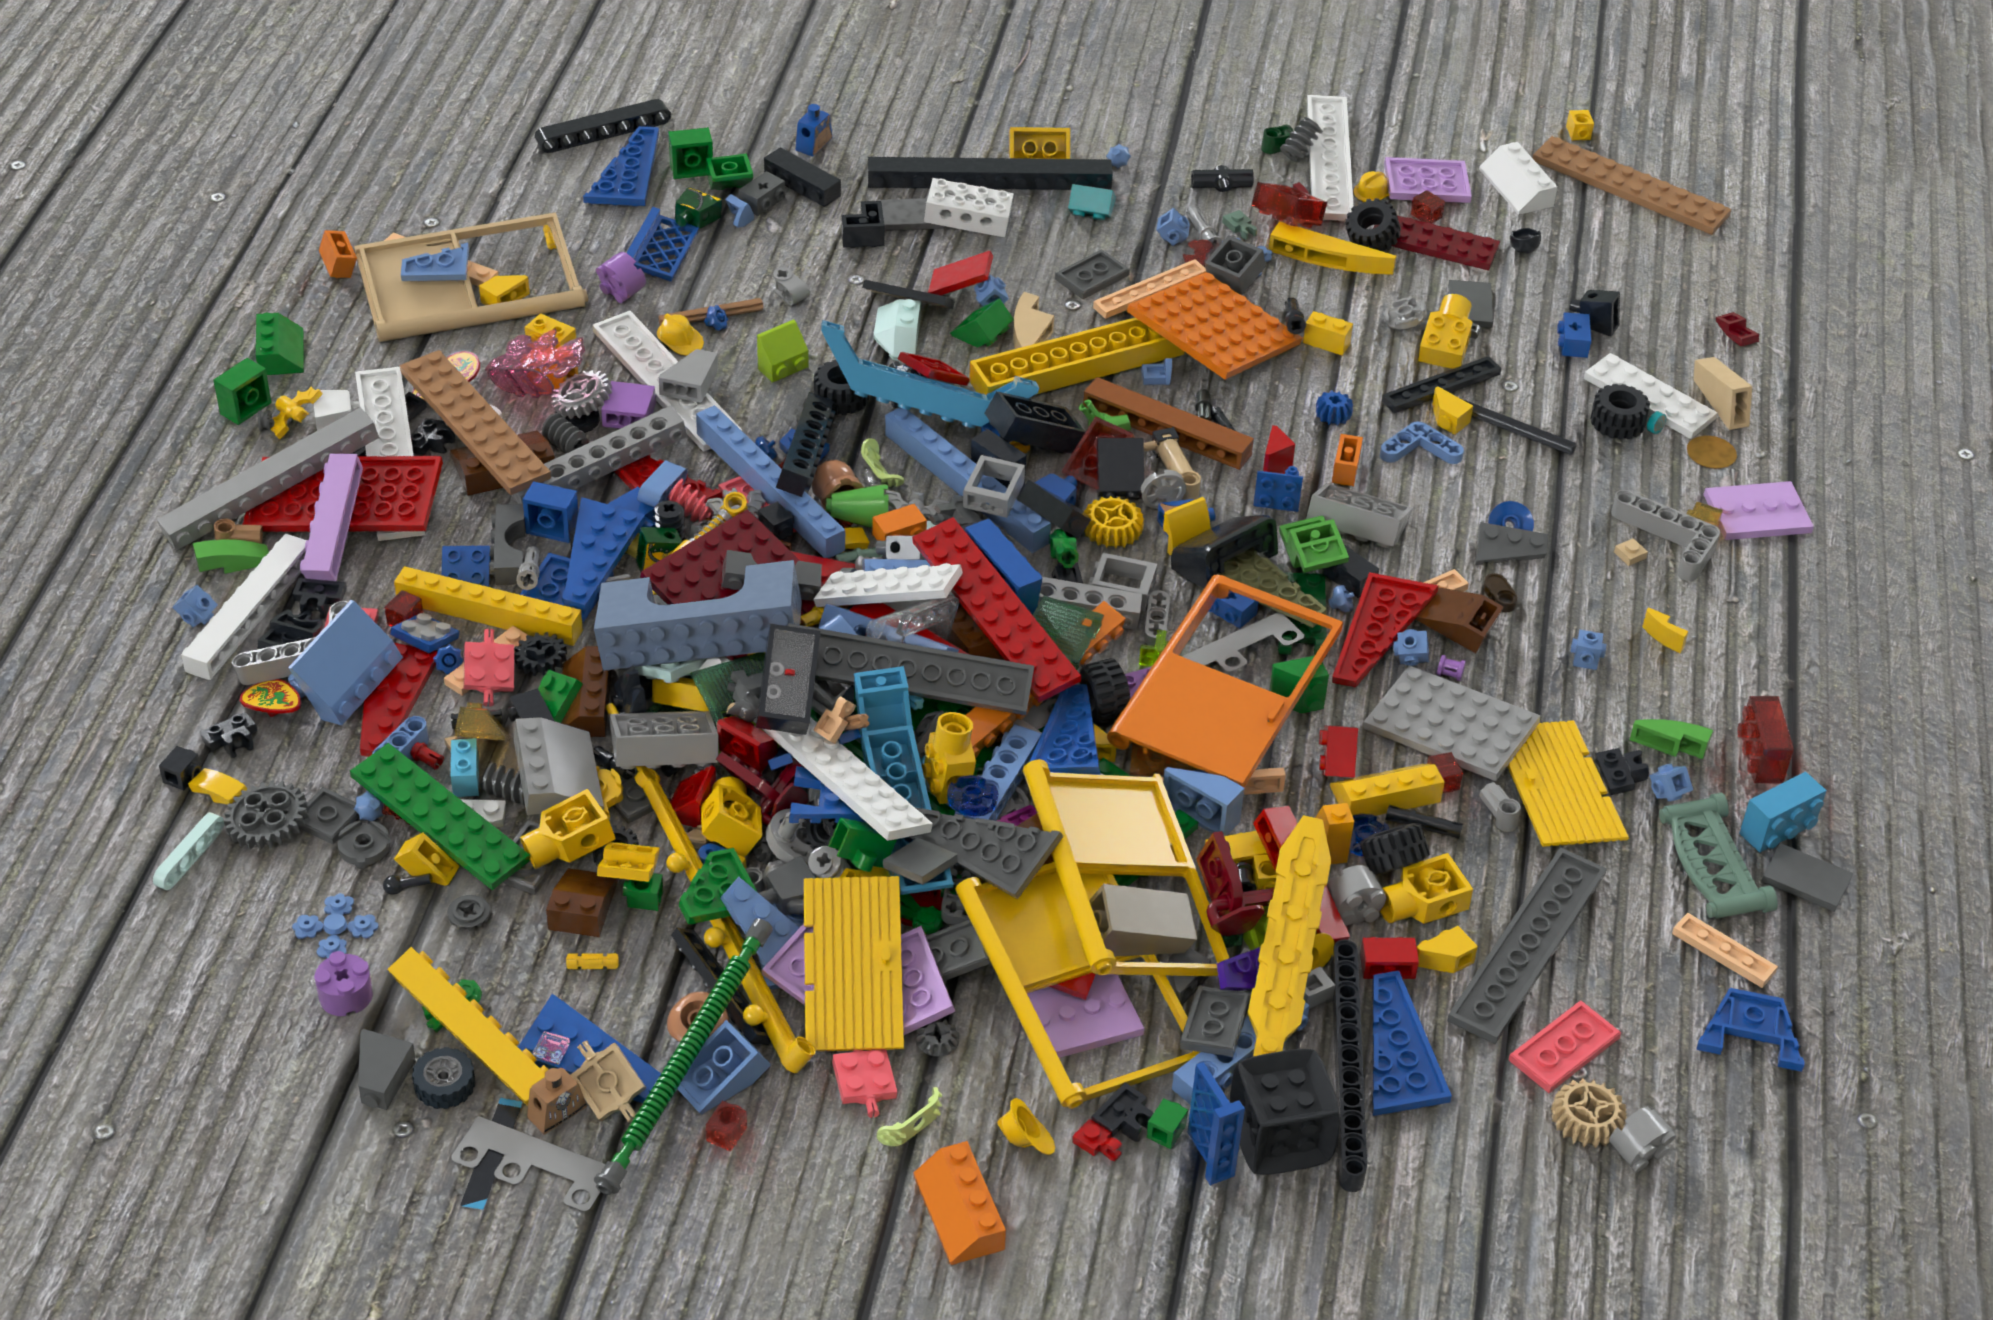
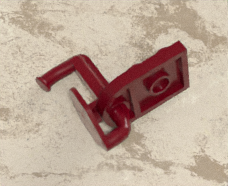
M721 751L716 758L732 777L740 779L746 787L762 797L759 806L761 807L762 824L768 827L777 812L791 808V803L807 805L809 795L802 787L794 786L796 766L805 767L794 757L792 759L793 762L786 766L772 786L762 777L761 773L751 766L748 768L736 755L731 754L729 757Z
M1220 831L1212 833L1196 860L1212 901L1206 911L1211 928L1223 936L1246 933L1256 926L1265 912L1264 907L1269 906V902L1273 898L1274 888L1243 892L1239 868L1233 861L1230 853V844L1225 840L1223 832Z

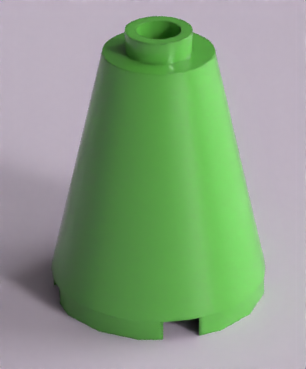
M877 485L831 493L830 498H826L825 511L830 512L831 517L872 528L873 517L888 512L889 496L884 494V489H888V486Z

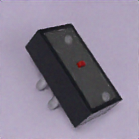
M770 624L756 728L802 735L807 734L810 724L821 631Z

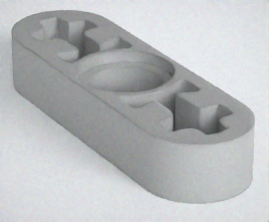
M1157 590L1149 595L1144 640L1151 646H1160L1166 640L1170 596L1165 591ZM1157 601L1161 602V607L1156 606ZM1153 616H1160V617H1162L1163 619H1162V620H1154V619H1152L1151 617H1153ZM1153 630H1158V635H1153Z

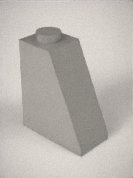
M696 349L664 371L658 377L659 395L702 403L718 372V353Z

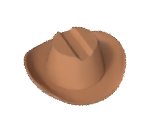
M689 993L672 1007L667 1019V1029L674 1039L679 1042L682 1040L710 993ZM726 1009L721 1015L720 1019L718 1020L709 1037L723 1024L725 1020L729 1022V1015Z

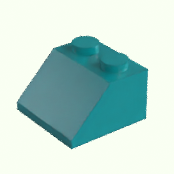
M1072 184L1068 209L1070 212H1073L1072 215L1085 217V214L1093 215L1094 219L1105 220V217H1111L1116 196L1113 190Z

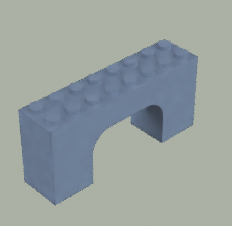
M794 560L748 565L745 568L744 585L740 591L726 598L671 605L655 604L650 577L602 583L594 632L603 670L629 668L632 665L637 667L765 652L770 624L788 626V623L800 625L802 601Z

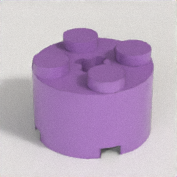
M619 252L596 268L601 281L600 289L606 295L612 294L620 304L640 291L646 284L642 269L639 268L637 270L634 266L636 261L625 252Z
M336 951L330 954L329 958L324 960L316 969L314 979L318 999L322 1008L327 1013L335 1016H347L346 1013L355 1011L358 1013L364 1010L371 1002L373 992L369 966L362 958Z

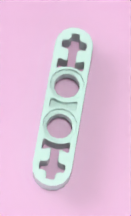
M211 812L207 813L157 868L153 877V884L167 891L173 888L220 835L224 827V818Z

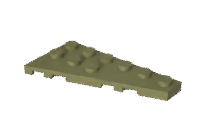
M1254 547L1225 561V572H1218L1217 574L1327 615L1326 607L1310 594H1304L1300 590L1301 586L1296 582L1291 583L1283 571L1267 558H1261L1257 551L1254 550ZM1259 602L1260 604L1268 608L1280 612L1285 616L1291 617L1312 628L1315 625H1317L1308 620L1302 619L1295 615L1289 614L1287 612H1284L1282 610L1276 609L1274 607Z

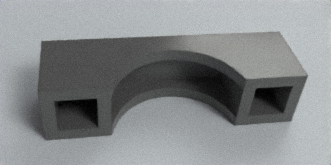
M497 504L496 514H491L492 528H495V530H491V544H494V546H490V557L494 562L489 564L490 576H495V585H516L519 567L524 563L523 551L512 548L509 545L513 541L525 537L523 504Z
M727 550L723 562L721 587L733 590L742 589L746 566L757 565L751 553ZM798 561L795 569L801 599L814 601L821 588L822 564Z

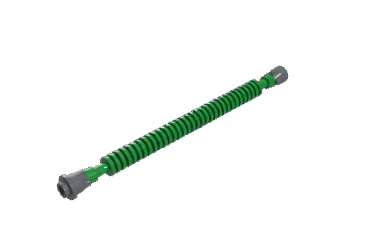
M756 918L744 936L746 940L742 945L743 950L740 955H734L730 959L697 1013V1016L694 1018V1021L677 1046V1049L666 1064L667 1066L663 1069L660 1077L621 1138L624 1144L621 1151L614 1155L611 1162L607 1161L601 1173H597L594 1177V1182L597 1184L596 1188L600 1192L610 1195L611 1193H618L621 1189L620 1183L627 1173L625 1169L630 1163L629 1157L634 1150L640 1151L646 1139L693 1064L694 1059H696L751 966L748 960L751 955H755L759 947L764 946L772 933L773 927L767 921Z

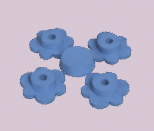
M342 893L325 899L324 911L330 915L324 919V924L315 915L311 917L301 915L298 917L297 922L292 925V929L299 939L306 937L314 938L317 932L323 929L326 933L331 934L326 940L323 939L319 942V948L317 949V955L329 958L330 954L336 951L347 953L345 948L347 946L346 940H340L337 934L344 932L346 928L352 932L355 938H370L373 936L374 931L379 928L378 923L375 922V917L370 914L365 916L357 915L354 921L349 922L347 925L343 915L344 913L349 914L352 911L351 906L354 904V900L350 896L344 897Z

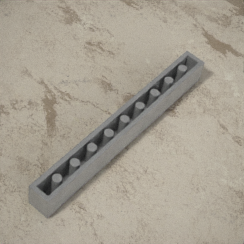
M361 407L158 518L157 521L163 535L176 551L213 531L216 521L220 519L233 520L324 469L325 463H328L330 454H351L379 438L375 424Z

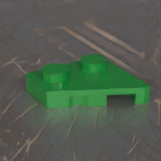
M548 670L542 678L538 690L554 721L561 723L583 683L575 678Z

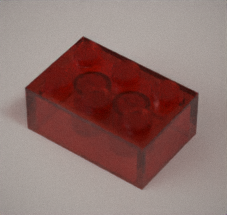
M1257 182L1251 206L1258 208V212L1261 214H1272L1273 219L1286 220L1287 225L1297 227L1300 224L1303 227L1312 228L1313 225L1322 226L1328 202L1287 185Z
M1749 696L1747 706L1743 707L1742 723H1739L1737 728L1738 737L1742 738L1743 755H1746L1748 760L1747 771L1752 774L1754 783L1782 784L1784 783L1794 748L1779 696Z

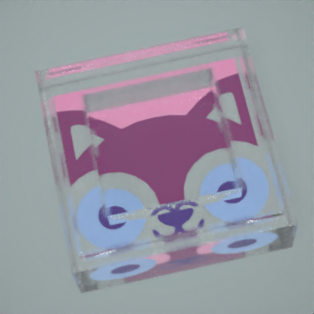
M544 1031L533 1050V1055L537 1059L559 1065L570 1045V1040L567 1037Z

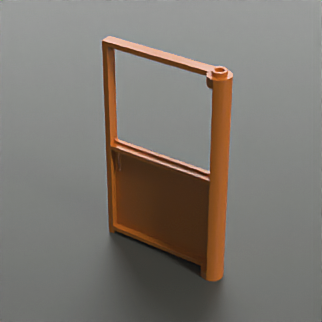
M1212 576L1108 732L1107 740L1111 745L1121 750L1127 749L1132 742L1207 773L1224 776L1245 787L1342 631L1343 621L1232 580L1226 576ZM1232 591L1331 629L1289 697L1281 696L1179 656L1217 598L1225 599Z

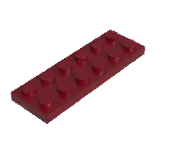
M1397 215L1401 235L1400 238H1397L1398 242L1396 245L1392 244V247L1487 271L1490 270L1500 246L1499 240Z

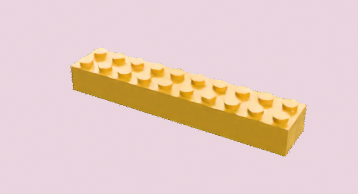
M1131 318L970 361L969 382L976 392L986 395L1012 382L1014 376L1036 381L1039 386L1037 394L1092 380L1096 377L1099 378L1140 367L1142 364H1151L1165 360V358L1184 355V351L1137 318Z

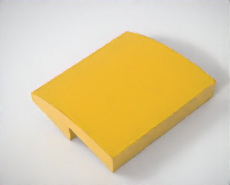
M1204 497L1164 512L1163 530L1168 534L1167 553L1170 556L1173 549L1178 545L1211 529L1209 512Z
M609 842L604 848L603 860L598 865L597 876L649 882L657 864L660 848Z

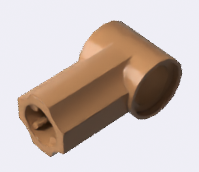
M220 519L214 524L215 540H243L262 544L263 528L261 525H235L234 521L230 519Z

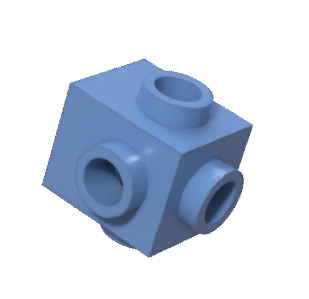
M1172 208L1158 218L1156 231L1160 233L1163 240L1168 241L1174 246L1178 242L1186 240L1189 235L1190 223L1185 216H1182L1175 208Z
M989 274L987 281L974 286L977 295L976 300L982 306H985L1000 298L1004 304L1009 299L1005 290V283L999 277L995 278Z
M195 585L187 590L172 608L186 623L195 627L199 623L206 624L214 616L212 611L218 604L208 593L204 592L198 585Z
M1409 629L1398 633V641H1394V655L1399 656L1400 664L1414 666L1419 663L1429 662L1427 631Z
M1579 629L1578 638L1572 639L1570 652L1574 653L1573 666L1597 670L1599 658H1604L1606 652V644L1602 643L1603 633Z
M1666 764L1658 767V772L1649 775L1652 782L1651 788L1657 799L1667 798L1668 801H1675L1682 798V794L1693 790L1686 766L1673 767L1672 764Z

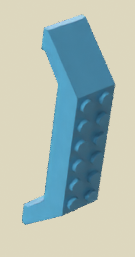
M822 320L821 331L851 390H854V394L867 398L868 395L877 397L876 400L882 403L889 404V401L898 403V407L910 410L911 407L919 409L921 414L932 416L935 413L940 415L942 420L953 422L956 419L961 421L962 425L975 428V426L981 427L990 422L984 413L996 391L1030 398L1037 394L1039 390L1036 381L1014 376L1012 382L985 395L860 359L844 335V326Z
M904 666L854 673L858 714H867L869 716L868 722L870 723L868 727L859 729L861 748L866 766L880 776L883 781L913 807L931 810L912 726L908 683ZM909 837L897 839L891 855L914 840ZM950 867L923 885L888 870L890 876H899L901 895L953 887Z

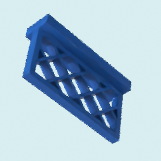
M652 207L629 247L627 254L636 261L634 266L637 270L641 268L644 273L672 281L698 234L699 228L689 224L680 227L676 220L660 215V209ZM661 223L668 225L671 228L663 229L661 227ZM681 231H687L691 234L683 236ZM675 233L677 237L669 238L667 234ZM662 236L664 240L656 241L654 237ZM680 242L683 244L682 247L676 248L674 245L675 243ZM668 245L670 249L664 251L661 249V246ZM655 248L657 252L649 253L647 249ZM675 255L677 259L669 260L667 256ZM660 257L663 259V262L659 263L654 261V259ZM648 260L650 264L644 265L639 262ZM668 267L670 273L662 271L660 268Z
M1201 1062L1196 1064L1187 1133L1207 1163L1205 1178L1211 1186L1235 1176L1245 1108L1240 1100L1233 1103L1229 1102L1205 1063Z

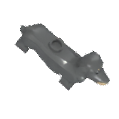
M744 670L732 671L730 678L736 684L728 683L727 690L733 692V699L736 702L728 706L727 714L740 716V718L747 722L754 721L758 714L763 673H756L747 677Z

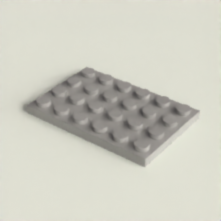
M1409 665L1365 719L1363 729L1497 781L1538 726L1541 715Z

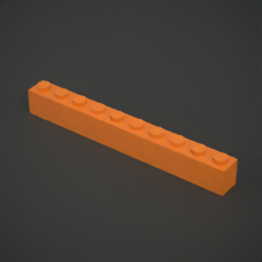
M1103 601L1054 643L1077 670L1081 665L1088 664L1097 652L1099 654L1102 653L1112 639L1117 640L1123 634V625L1126 618L1107 602ZM1031 693L1029 695L1026 715L1031 707L1034 705L1037 707L1042 703H1038ZM975 707L965 716L970 718L973 723L970 740L975 759L979 755L980 750L985 746L987 748L990 747L999 734L1008 732L1017 719L1022 720L1026 715Z

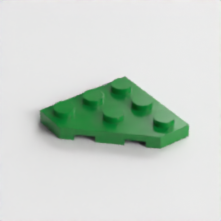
M734 848L710 852L705 859L704 865L692 879L689 888L681 896L679 908L688 925L730 917V913L720 898L738 877L757 891Z

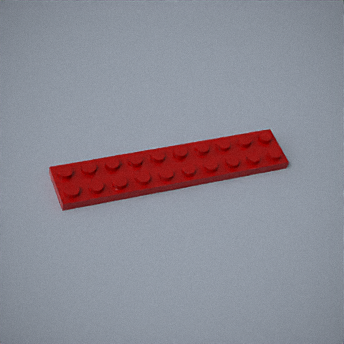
M954 517L912 537L913 544L930 566H940L946 563L961 565L963 573L952 588V594L1005 661L1034 666L1030 693L1038 703L1081 682L1079 672Z

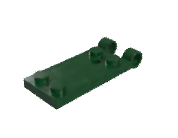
M1284 572L1291 583L1296 582L1301 586L1300 590L1304 594H1310L1326 607L1324 574ZM1286 616L1304 634L1303 639L1294 643L1314 644L1315 656L1327 637V628L1318 624L1312 628ZM1286 631L1282 634V638L1288 641L1294 640L1297 637V633L1294 631ZM1278 640V654L1291 655L1292 644L1283 645Z

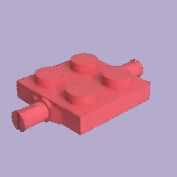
M489 629L484 630V642H465L464 689L477 690L484 693L483 705L486 707L488 705V698L489 707L494 705V693L500 691L513 692L514 645L495 643L493 629H490V633Z
M853 1050L850 1053L833 1054L832 1063L842 1104H865L868 1117L872 1118L874 1115L875 1118L880 1114L877 1107L878 1102L896 1099L897 1088L887 1050Z

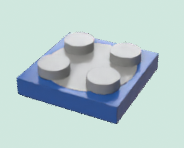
M420 613L391 627L390 635L430 653L458 639L460 631L452 628L447 623L431 618L428 614Z

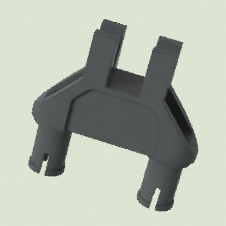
M954 495L951 503L937 504L934 509L938 515H931L929 518L933 525H938L952 517L955 518L960 526L981 520L976 514L980 511L963 507V496ZM999 527L1002 534L1007 537L1006 529Z

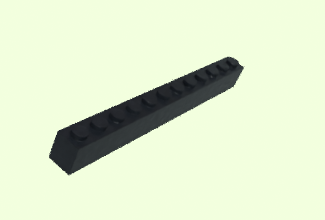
M868 157V188H930L932 179L935 178L978 187L982 186L988 189L1071 190L1072 184L1112 190L1113 172L1111 159Z

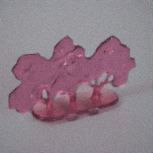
M556 329L544 333L534 342H532L531 336L522 334L509 341L506 347L507 353L492 359L484 370L487 371V377H490L496 386L508 393L516 394L517 397H524L526 394H530L532 398H539L540 395H552L554 393V385L546 375L554 373L555 378H562L571 369L580 366L583 360L581 356L585 352L583 337L570 340L556 349L555 346L558 344V338H555ZM558 364V365H557L555 368H553L552 370L548 369V368L551 367L552 365Z

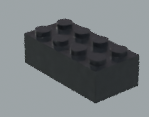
M996 391L984 413L990 420V424L996 428L999 436L1005 441H1015L1025 446L1034 445L1043 450L1048 448L1058 453L1074 454L1086 433L1067 407Z

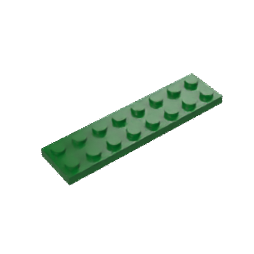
M387 743L350 770L351 778L417 831L426 834L447 855L491 890L495 889L530 861L529 853L391 744Z

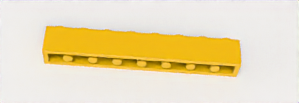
M405 566L394 581L397 603L506 630L514 626L530 636H535L537 632L543 636L545 632H548L549 637L556 634L558 639L562 638L564 644L570 646L575 645L583 631L580 609Z
M410 947L387 970L408 993L528 1106L530 1088L545 1078V1073L549 1069L544 1065L539 1068L535 1064L537 1059L526 1048L521 1051L517 1047L519 1042L511 1033L507 1032L504 1035L499 1030L502 1026L494 1017L490 1015L486 1018L482 1014L485 1010L476 1000L473 999L469 1002L465 998L467 993L459 984L455 983L452 986L448 982L450 977L441 967L435 970L431 966L433 961L424 951L417 953Z

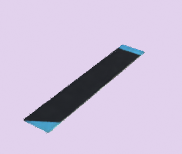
M500 1098L492 1121L513 1129L523 1102ZM488 1149L480 1163L473 1169L460 1206L484 1209L495 1180L494 1172L501 1163L504 1154Z

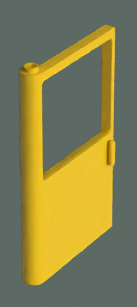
M1038 759L1027 763L1023 768V773L1043 831H1060L1063 835V838L1051 855L1091 971L1099 975L1218 976L1217 964L1116 962L1113 951L1105 948L1080 873L1184 877L1188 883L1217 963L1229 959L1221 934L1213 930L1209 923L1206 912L1209 902L1160 774H1154L1153 777L1052 773L1047 762Z
M1055 863L1043 865L1018 899L988 882L982 884L977 877L965 879L956 886L955 891L1061 1106L1073 1109L1085 1101L1117 1091L1125 1082L1132 1086L1176 1071L1200 1053L1192 1051L1191 1053L1087 1088H1083L1081 1083H1071L1027 993L1092 973ZM1080 873L1089 900L1103 884L1118 885L1113 874ZM1155 954L1115 956L1116 962H1126L1142 957L1145 962L1159 963ZM1153 975L1183 1032L1188 1017L1166 975Z

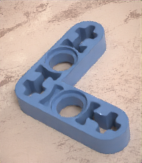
M1417 421L1385 441L1381 445L1380 458L1383 461L1393 463L1416 447L1421 446L1449 464H1458L1462 461L1464 449L1460 444L1426 423ZM1404 440L1408 441L1409 443H1401L1400 441ZM1431 441H1437L1441 444H1433Z

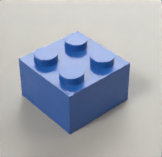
M533 481L523 497L526 534L570 543L569 532L576 527L579 513L577 491Z

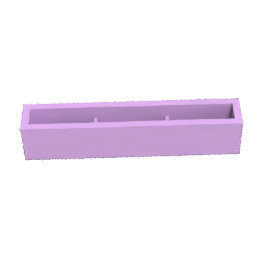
M330 454L328 463L324 465V480L319 486V500L315 502V517L310 523L309 540L305 543L306 554L304 560L300 563L301 573L307 579L337 580L363 470L357 454Z

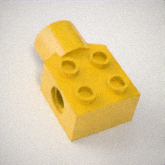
M1448 294L1443 297L1439 311L1430 312L1420 344L1419 362L1450 369L1462 366L1470 341L1473 323L1468 319L1472 305L1466 297L1458 294Z
M948 712L940 715L936 731L930 733L928 743L925 745L926 756L924 763L921 765L924 778H926L930 785L931 793L936 796L939 804L964 801L965 795L970 790L976 764L970 740L973 723L970 718L961 713Z
M723 777L717 780L712 786L711 794L701 805L702 835L711 842L721 844L726 849L734 848L737 854L746 857L762 837L761 807L747 795L746 785L736 777Z
M588 789L542 811L540 827L520 837L521 844L524 850L530 854L529 860L535 869L556 859L570 863L616 839L609 818Z
M1449 853L1442 854L1403 867L1400 882L1382 888L1386 895V901L1380 913L1388 923L1413 917L1425 924L1469 910L1473 888Z

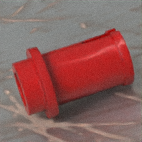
M423 742L414 744L410 752L415 761L420 760L434 770L439 769L436 763L441 766L444 761L443 755L429 749L427 744Z

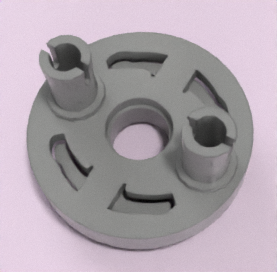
M791 808L777 812L766 830V840L769 848L785 864L802 856L808 865L809 856L814 850L810 847L812 843H807L805 840L808 838V835H803V830L806 828L802 827V822L806 820L799 819V823H789ZM823 822L824 829L826 833L830 836L829 828Z

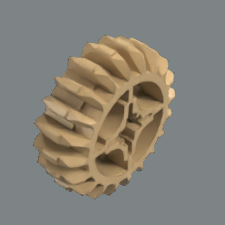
M1582 1078L1579 1083L1572 1080L1569 1085L1564 1084L1561 1090L1556 1093L1551 1107L1553 1113L1552 1122L1556 1123V1130L1563 1131V1138L1571 1137L1573 1144L1577 1141L1582 1142L1584 1147L1588 1143L1592 1144L1594 1148L1599 1143L1606 1147L1611 1134L1617 1127L1622 1131L1626 1124L1624 1120L1627 1119L1626 1104L1622 1103V1096L1615 1095V1088L1607 1089L1605 1082L1602 1085L1596 1084L1594 1079L1590 1083H1587Z

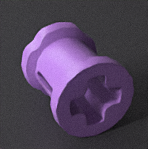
M1442 655L1437 675L1441 676L1443 674L1455 677L1457 681H1461L1466 661L1462 660L1459 662L1447 659L1445 655Z

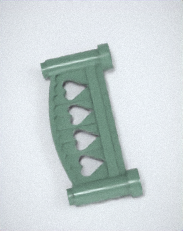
M1722 792L1711 794L1706 799L1664 806L1663 809L1659 810L1661 822L1663 824H1671L1675 848L1684 870L1697 889L1709 901V903H1706V912L1709 918L1714 917L1718 919L1760 910L1764 913L1777 910V896L1773 887L1769 885L1757 888L1722 820L1729 813L1728 802ZM1689 824L1705 828V830L1698 837H1691L1688 835L1689 830L1684 826ZM1701 843L1715 848L1708 855L1701 856L1698 854V848L1694 844ZM1711 862L1725 867L1716 875H1711L1707 872L1708 867L1703 863ZM1713 881H1721L1733 884L1734 886L1727 893L1720 894L1717 892V886L1713 884Z

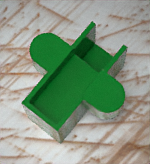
M840 817L828 847L839 849L837 857L851 859V862L857 868L871 872L873 866L883 868V860L891 855L897 839L887 841L868 823Z

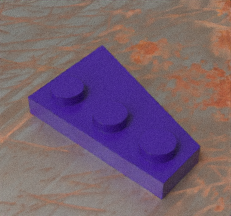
M1260 947L1217 963L1220 990L1252 991L1255 988L1260 964L1258 962Z

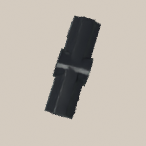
M1220 165L1213 170L1191 171L1192 188H1216L1219 192H1226L1231 188L1252 187L1254 184L1253 169H1229L1227 166Z

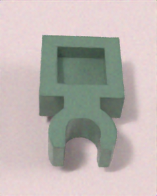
M1240 210L1223 216L1222 223L1233 233L1240 232L1243 239H1248V233L1253 236L1257 234L1256 226L1251 224L1252 220Z

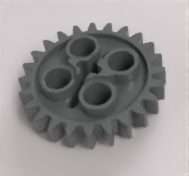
M271 780L268 786L261 782L259 788L251 785V791L249 792L242 790V797L234 796L235 804H228L229 811L224 812L226 819L223 821L228 836H231L234 843L238 841L240 847L247 844L250 850L255 845L261 850L265 844H268V847L271 849L274 842L283 845L282 839L291 840L292 832L300 833L298 826H305L304 819L309 817L307 813L309 807L304 793L301 794L300 788L294 789L292 783L285 786L284 781L275 785L274 780Z

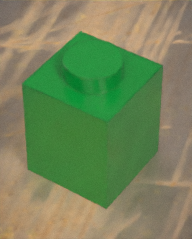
M1163 1098L1148 1121L1146 1138L1172 1149L1186 1127L1188 1109L1176 1102Z

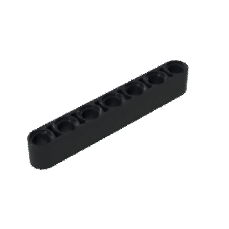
M653 99L541 127L535 132L534 137L545 153H553L632 133L639 126L656 127L664 125L670 121L671 112L662 100Z

